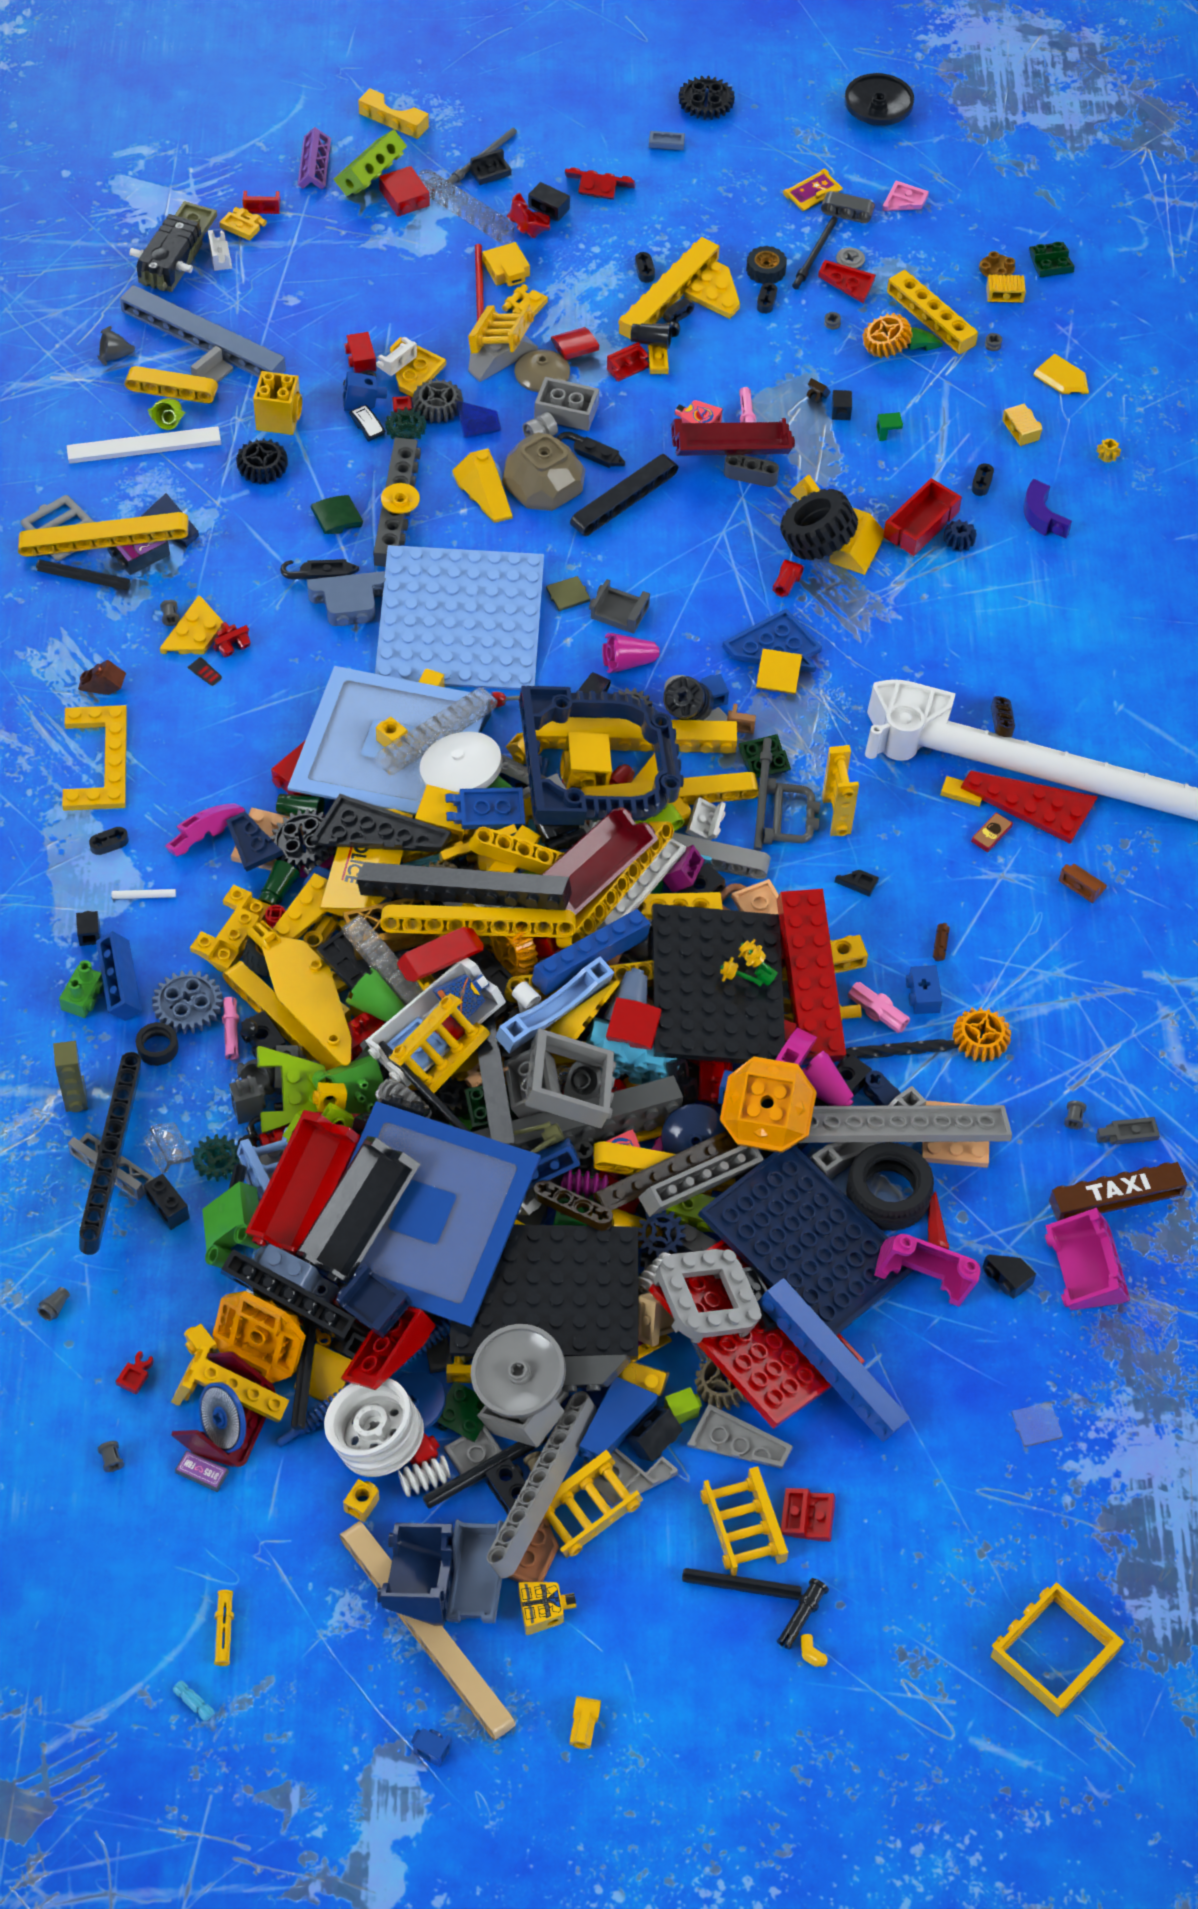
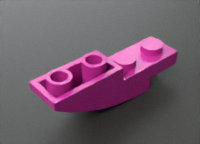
M232 803L214 806L196 813L177 826L180 834L165 847L177 857L183 855L193 843L202 840L206 833L213 837L221 834L228 825L226 820L244 812L245 809Z
M797 1028L785 1043L776 1060L795 1063L801 1067L817 1037Z

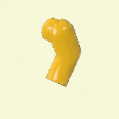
M811 1634L801 1635L803 1659L815 1667H824L828 1661L826 1654L813 1647V1636Z

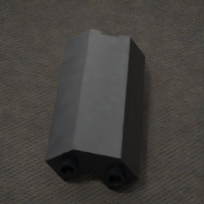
M367 1136L295 1254L301 1260L327 1273L326 1277L337 1284L339 1281L349 1283L419 1168L420 1163L404 1152L393 1150L376 1137Z

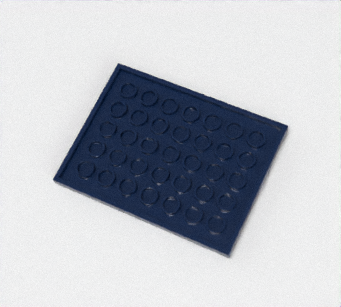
M795 1145L783 1153L774 1152L698 1213V1216L749 1267L752 1266L758 1271L762 1280L770 1288L784 1278L836 1336L914 1271L902 1265L898 1274L891 1271L885 1279L874 1275L880 1248L888 1237Z

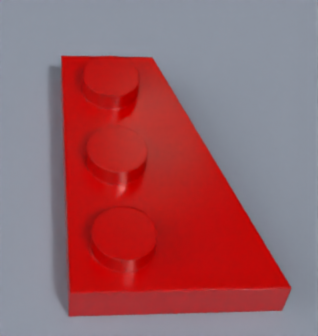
M824 260L818 273L819 278L863 304L876 277L875 274Z

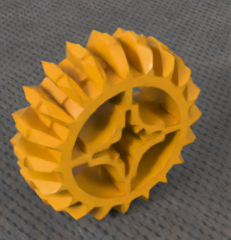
M886 313L883 317L880 315L878 319L873 318V323H868V327L864 328V334H862L863 344L869 354H872L874 357L878 356L882 359L884 356L887 358L890 355L895 356L898 352L902 353V349H907V344L911 343V325L901 314L896 315L892 313L889 315Z
M524 924L517 925L516 928L521 929L524 927ZM525 931L519 932L515 936H490L492 941L490 945L493 949L491 952L494 953L495 958L513 977L530 974L538 962L536 957L538 952L535 950L536 945L533 943V938L522 937Z
M981 1006L978 1008V1011L973 1007L969 1012L964 1011L962 1016L957 1018L953 1026L952 1037L955 1039L954 1043H961L958 1049L959 1053L965 1052L966 1058L973 1056L974 1061L977 1058H981V1061L984 1062L988 1058L992 1062L994 1056L999 1058L1002 1053L1007 1051V1047L1010 1045L1011 1030H1009V1023L1005 1022L1004 1016L998 1017V1011L991 1013L990 1007L986 1011H983Z

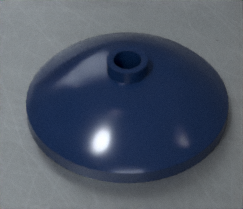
M687 1104L674 1110L665 1120L661 1132L662 1146L665 1152L677 1154L696 1145L691 1142L692 1138L698 1137L700 1139L698 1143L726 1131V1128L720 1122V1114L711 1107L703 1104Z

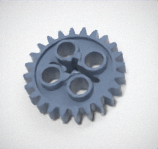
M181 970L180 976L172 973L173 979L165 977V984L158 983L159 989L154 990L155 996L152 997L153 1012H155V1018L159 1019L160 1023H166L174 1027L176 1033L179 1029H182L183 1034H186L187 1029H190L192 1034H194L197 1027L203 1031L204 1024L210 1027V1020L217 1021L216 1014H221L220 1007H223L222 992H220V986L216 985L215 979L209 980L208 974L201 977V971H198L196 975H193L192 970H189L188 975H185L183 970Z

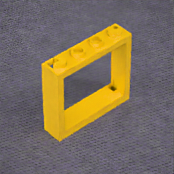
M1056 1582L1051 1588L1047 1587L1040 1593V1600L1036 1604L1032 1602L1023 1612L1025 1616L1020 1621L1015 1619L1007 1629L1009 1632L1005 1637L1000 1635L992 1645L993 1651L990 1657L1059 1717L1120 1651L1124 1641ZM1053 1601L1106 1646L1058 1698L1051 1694L1006 1653L1007 1649Z

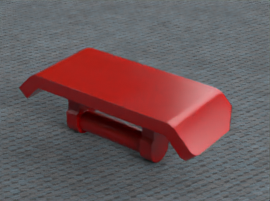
M461 927L404 953L398 960L397 966L407 981L415 982L483 951L484 945L474 929Z

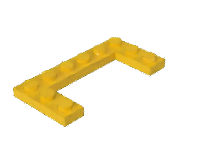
M126 705L65 708V729L105 727V776L103 788L63 789V811L126 808Z

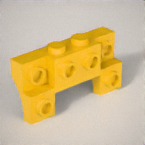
M234 884L224 897L223 905L235 911L216 938L201 931L190 946L191 952L204 958L218 971L223 973L240 960L247 940L250 938L246 933L247 929L253 928L255 924L260 923L262 920L266 922L265 911L271 906L253 898L252 892Z

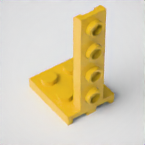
M202 1344L189 1363L171 1400V1403L180 1406L183 1399L188 1401L197 1384L206 1387L214 1382H222L233 1389L242 1406L275 1422H280L290 1401L205 1359L210 1348Z

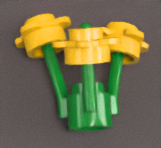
M755 939L751 943L748 940L745 943H741L739 948L741 953L738 957L743 956L747 961V966H759L754 973L757 975V978L738 971V964L733 962L734 957H731L729 962L725 961L721 965L720 971L723 974V982L726 978L733 980L734 976L737 975L754 982L759 987L763 983L766 986L770 985L778 972L764 962L766 955L761 950V945L756 946L754 944Z

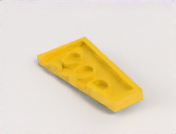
M315 873L273 927V930L279 937L298 939L307 932V928L312 924H317L322 920V916L327 912L320 910L328 879Z

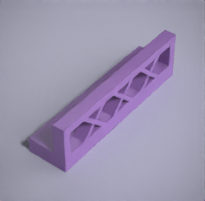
M316 127L311 129L303 138L298 186L303 189L310 182L320 189H323L326 185L331 138ZM317 161L319 162L322 169H320L317 165Z

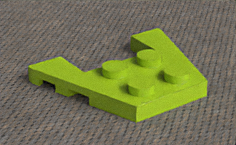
M258 1046L256 1048L258 1068H281L283 1111L260 1113L262 1133L288 1125L296 1113L300 1111L318 1112L316 1104H313L312 1101L313 1091H317V1088L312 1083V1077L318 1070H325V1065ZM323 1078L320 1082L326 1083V1078Z

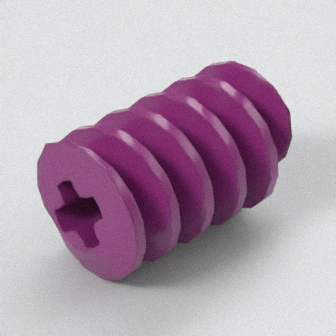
M571 1169L564 1173L561 1187L571 1192L575 1191L580 1196L584 1193L585 1198L588 1200L593 1195L594 1202H597L593 1193L607 1187L609 1182L607 1175H604L599 1180L598 1173H595L593 1178H590L589 1171H586L584 1176H581L580 1169L574 1175Z

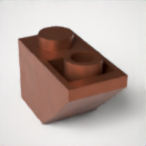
M106 660L101 664H96L88 671L85 670L81 674L78 689L85 692L110 695L121 689L126 672L111 661Z

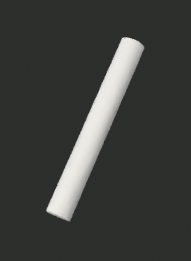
M176 889L112 891V899L176 897Z

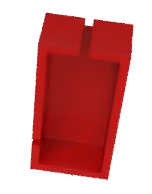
M930 478L885 522L883 537L896 546L900 544L901 549L915 556L947 525V521L950 522L959 513L962 496Z

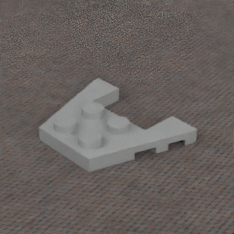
M617 1448L611 1453L616 1463L613 1465L612 1470L630 1494L636 1490L641 1494L678 1474V1469L663 1456L645 1473ZM584 1461L581 1468H583L588 1463ZM600 1475L593 1480L595 1488L613 1508L623 1501L605 1476Z

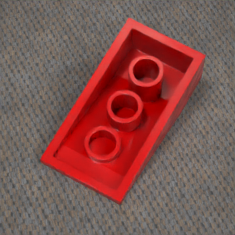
M409 1306L383 1339L372 1330L369 1332L341 1379L345 1382L376 1390L425 1344L436 1325L421 1309Z

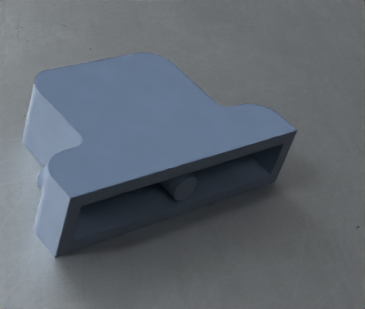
M385 571L307 580L309 600L312 603H324L326 605L328 622L333 626L372 622L375 619L374 598L383 596L384 582L386 580Z
M268 1244L267 1248L260 1247L253 1259L255 1262L332 1305L333 1300L340 1291L336 1284L323 1278L314 1266L274 1245ZM321 1287L326 1288L323 1294L318 1293Z

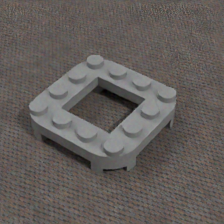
M713 1249L671 1254L664 1257L656 1270V1275L653 1278L654 1285L661 1286L675 1320L671 1326L676 1333L680 1331L683 1335L691 1338L692 1343H700L706 1337L737 1333L740 1338L745 1337L761 1318L759 1304L742 1265L732 1250ZM714 1275L715 1279L721 1278L733 1309L698 1313L684 1278Z

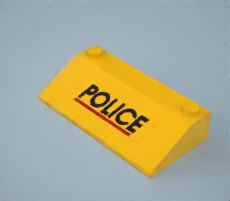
M387 809L410 818L413 817V815L402 811ZM337 847L320 910L343 916L344 912L378 905L387 897L360 895L356 880L364 862L400 865L404 850Z

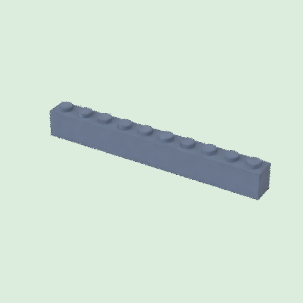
M132 285L120 297L122 312L207 353L217 346L222 349L224 361L257 377H260L261 371L281 374L286 371L285 357L176 306L174 303H170L157 295H153L142 288Z

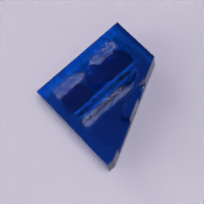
M456 401L464 438L501 431L497 411Z

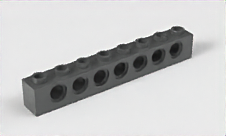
M394 439L386 487L396 483H405L415 488L416 476H414V473H418V462L416 461L421 457V448H418L417 440ZM382 505L373 552L374 566L386 567L388 545H405L406 534L403 533L408 529V519H406V516H410V512L396 514L386 510Z

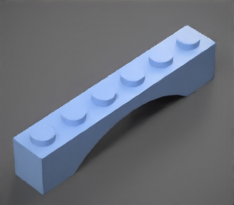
M601 956L598 957L550 997L533 1008L516 1014L499 1026L496 1039L510 1054L533 1038L539 1028L544 1030L607 986L612 979L614 971Z

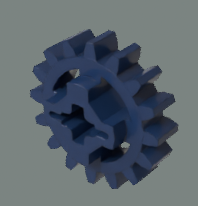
M664 1210L662 1213H657L651 1217L646 1213L647 1220L640 1219L639 1223L643 1227L638 1228V1233L642 1234V1236L638 1237V1242H644L641 1246L642 1250L649 1248V1256L653 1252H656L657 1258L662 1252L669 1253L672 1251L676 1254V1246L683 1247L680 1239L686 1238V1234L681 1233L685 1229V1225H679L682 1219L681 1217L675 1219L674 1211L668 1215L666 1210ZM657 1219H667L669 1221L667 1223L658 1222ZM650 1225L652 1234L646 1238V1230ZM656 1227L661 1231L666 1229V1239L662 1236L656 1237ZM676 1228L677 1235L673 1242L670 1236L671 1232ZM658 1243L664 1244L666 1247L657 1248L654 1245Z

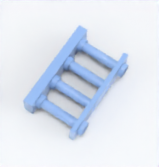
M283 1136L281 1141L257 1148L251 1145L249 1139L240 1141L237 1155L242 1165L247 1167L246 1173L253 1186L257 1187L260 1200L270 1181L268 1174L274 1173L279 1162L265 1166L261 1164L258 1156L285 1149L288 1143L286 1142L287 1139Z

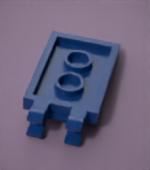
M523 787L460 789L459 794H445L446 803H453V806H457V812L446 813L447 821L461 824L462 829H478L479 827L501 829L512 824L516 828H520L522 825L525 826Z

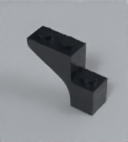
M399 1094L388 1095L381 1101L383 1104L423 1117H427L431 1108L425 1107L424 1103L415 1100L411 1102L404 1100V1097ZM364 1112L354 1118L352 1130L360 1136L371 1114L369 1112Z

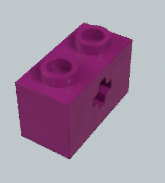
M694 845L686 847V852L663 878L665 885L669 887L672 893L692 886L705 861Z

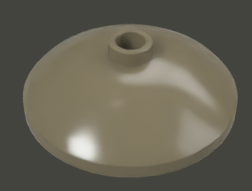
M538 349L525 353L517 360L515 364V377L524 388L539 392L545 377L568 381L570 366L568 361L559 353Z

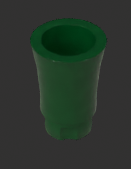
M279 794L276 802V811L278 814L289 817L290 813H293L294 816L297 815L298 810L304 814L306 809H309L310 814L314 810H317L318 814L324 812V797Z
M281 860L274 861L258 900L271 906L279 905L291 886L300 877L299 871L287 862Z

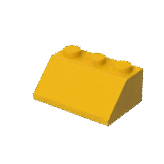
M853 508L858 518L855 535L850 538V542L847 545H843L842 549L830 555L829 563L865 575L884 539V530L870 513Z

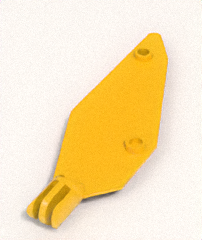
M264 920L255 924L253 928H248L246 931L247 935L263 951L277 1000L341 1065H349L351 1063V1035L330 966L303 940L279 937Z

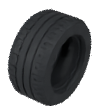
M893 1142L874 1144L861 1151L852 1162L847 1180L846 1196L879 1229L887 1231L905 1229L917 1223L927 1212L933 1192L934 1177L926 1159L913 1148ZM894 1171L903 1175L910 1182L914 1192L905 1200L887 1202L877 1198L869 1190L866 1181L874 1173Z

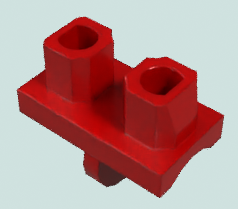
M226 622L221 623L222 630L217 632L218 638L214 640L215 645H213L215 651L219 650L226 658L234 653L231 644L237 642L241 650L249 647L251 642L248 636L249 629L247 625L237 629L235 624L229 626Z

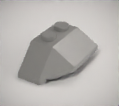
M525 335L514 352H510L509 344H484L479 353H470L468 372L481 382L515 363L525 353L537 350L538 346Z

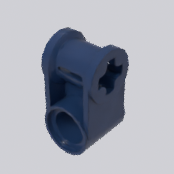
M870 1071L866 1075L863 1092L875 1106H888L896 1096L901 1094L881 1072Z

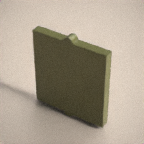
M578 576L546 586L551 596V601L555 603L558 611L587 603L591 600L586 592V586L582 585Z

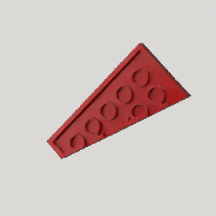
M972 770L961 785V789L981 797L983 801L1070 844L1098 797Z

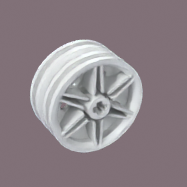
M388 1378L376 1390L352 1383L342 1389L327 1409L324 1429L328 1441L351 1471L366 1477H378L400 1469L412 1459L421 1445L424 1423L421 1414L405 1389L398 1382Z

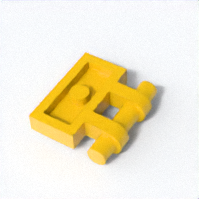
M235 207L233 213L228 212L219 223L220 228L250 241L260 231V225L263 227L266 225L267 220L263 219L261 215L249 213L245 208Z
M522 284L521 287H517L514 290V294L504 301L502 309L506 312L511 309L513 310L512 313H521L525 305L530 304V309L535 316L546 305L548 297L535 290L528 294L526 293L528 290L527 285Z

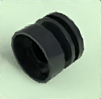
M680 676L673 679L664 691L663 702L665 708L671 715L680 720L704 721L711 714L714 706L712 692L706 685L689 676Z

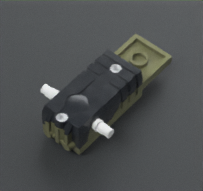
M183 201L175 215L168 214L166 220H164L162 226H160L145 250L130 249V256L139 258L136 266L138 282L144 286L149 285L154 289L158 288L161 291L172 292L185 272H192L193 266L190 263L203 245L202 239L216 219L217 210Z

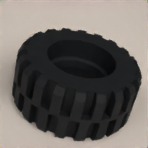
M821 489L819 492H811L810 495L803 496L801 500L794 502L792 507L788 508L785 515H783L780 530L795 556L804 560L822 559L824 556H830L833 552L839 551L843 545H847L850 542V538L855 535L857 530L858 518L846 495L834 489Z

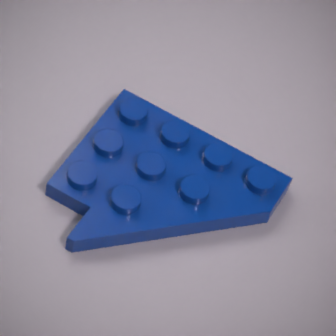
M787 608L724 641L722 646L734 660L760 664L763 649L801 654L800 671L807 672L816 671V665L809 658L820 653L822 650V646Z

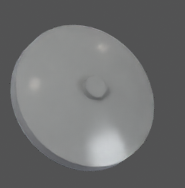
M528 1324L505 1326L490 1334L478 1347L471 1365L472 1385L481 1402L492 1412L508 1418H525L546 1409L561 1392L566 1376L565 1358L558 1343L543 1329Z

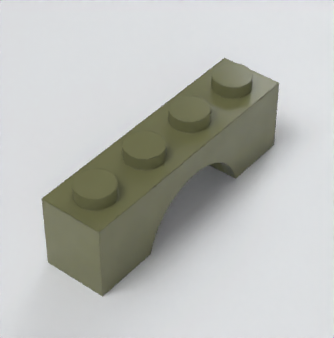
M76 1040L53 1043L55 1068L66 1112H80L81 1110L88 1109L84 1075H81Z

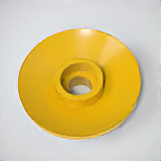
M405 483L392 484L386 487L381 494L383 507L396 514L413 511L420 501L417 489Z

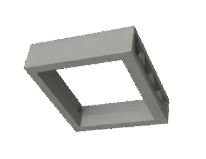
M539 1028L531 1043L525 1105L602 1129L606 1119L611 1118L613 1111L610 1105L614 1097V1093L611 1092L615 1082V1077L612 1076L616 1067V1062L613 1061L614 1052ZM545 1051L602 1068L599 1106L541 1088Z

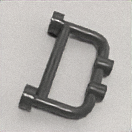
M768 778L767 794H775L773 828L765 827L763 844L772 845V841L808 842L813 837L814 830L818 831L819 818H815V814H819L820 802L815 801V794L806 786L776 783L775 778ZM783 792L800 793L807 797L806 832L804 835L781 833Z

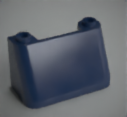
M395 1523L393 1533H389L388 1538L389 1547H393V1559L388 1583H383L382 1588H378L377 1601L382 1604L383 1608L433 1626H445L454 1575L452 1545L454 1533L452 1524Z

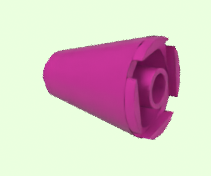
M607 633L605 635V638L608 639L607 643H603L602 647L603 664L608 666L609 669L606 670L608 673H615L653 663L660 655L659 647L656 646L655 642L615 633Z
M825 1051L819 1053L809 1062L810 1064L806 1068L802 1069L816 1090V1097L827 1105L851 1106L854 1103L851 1100L854 1097L853 1093Z

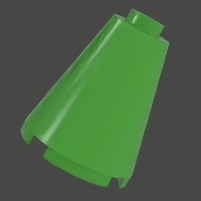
M371 968L370 972L372 974L366 973L351 991L354 994L352 999L347 997L345 1002L384 1022H388L405 1005L378 971Z

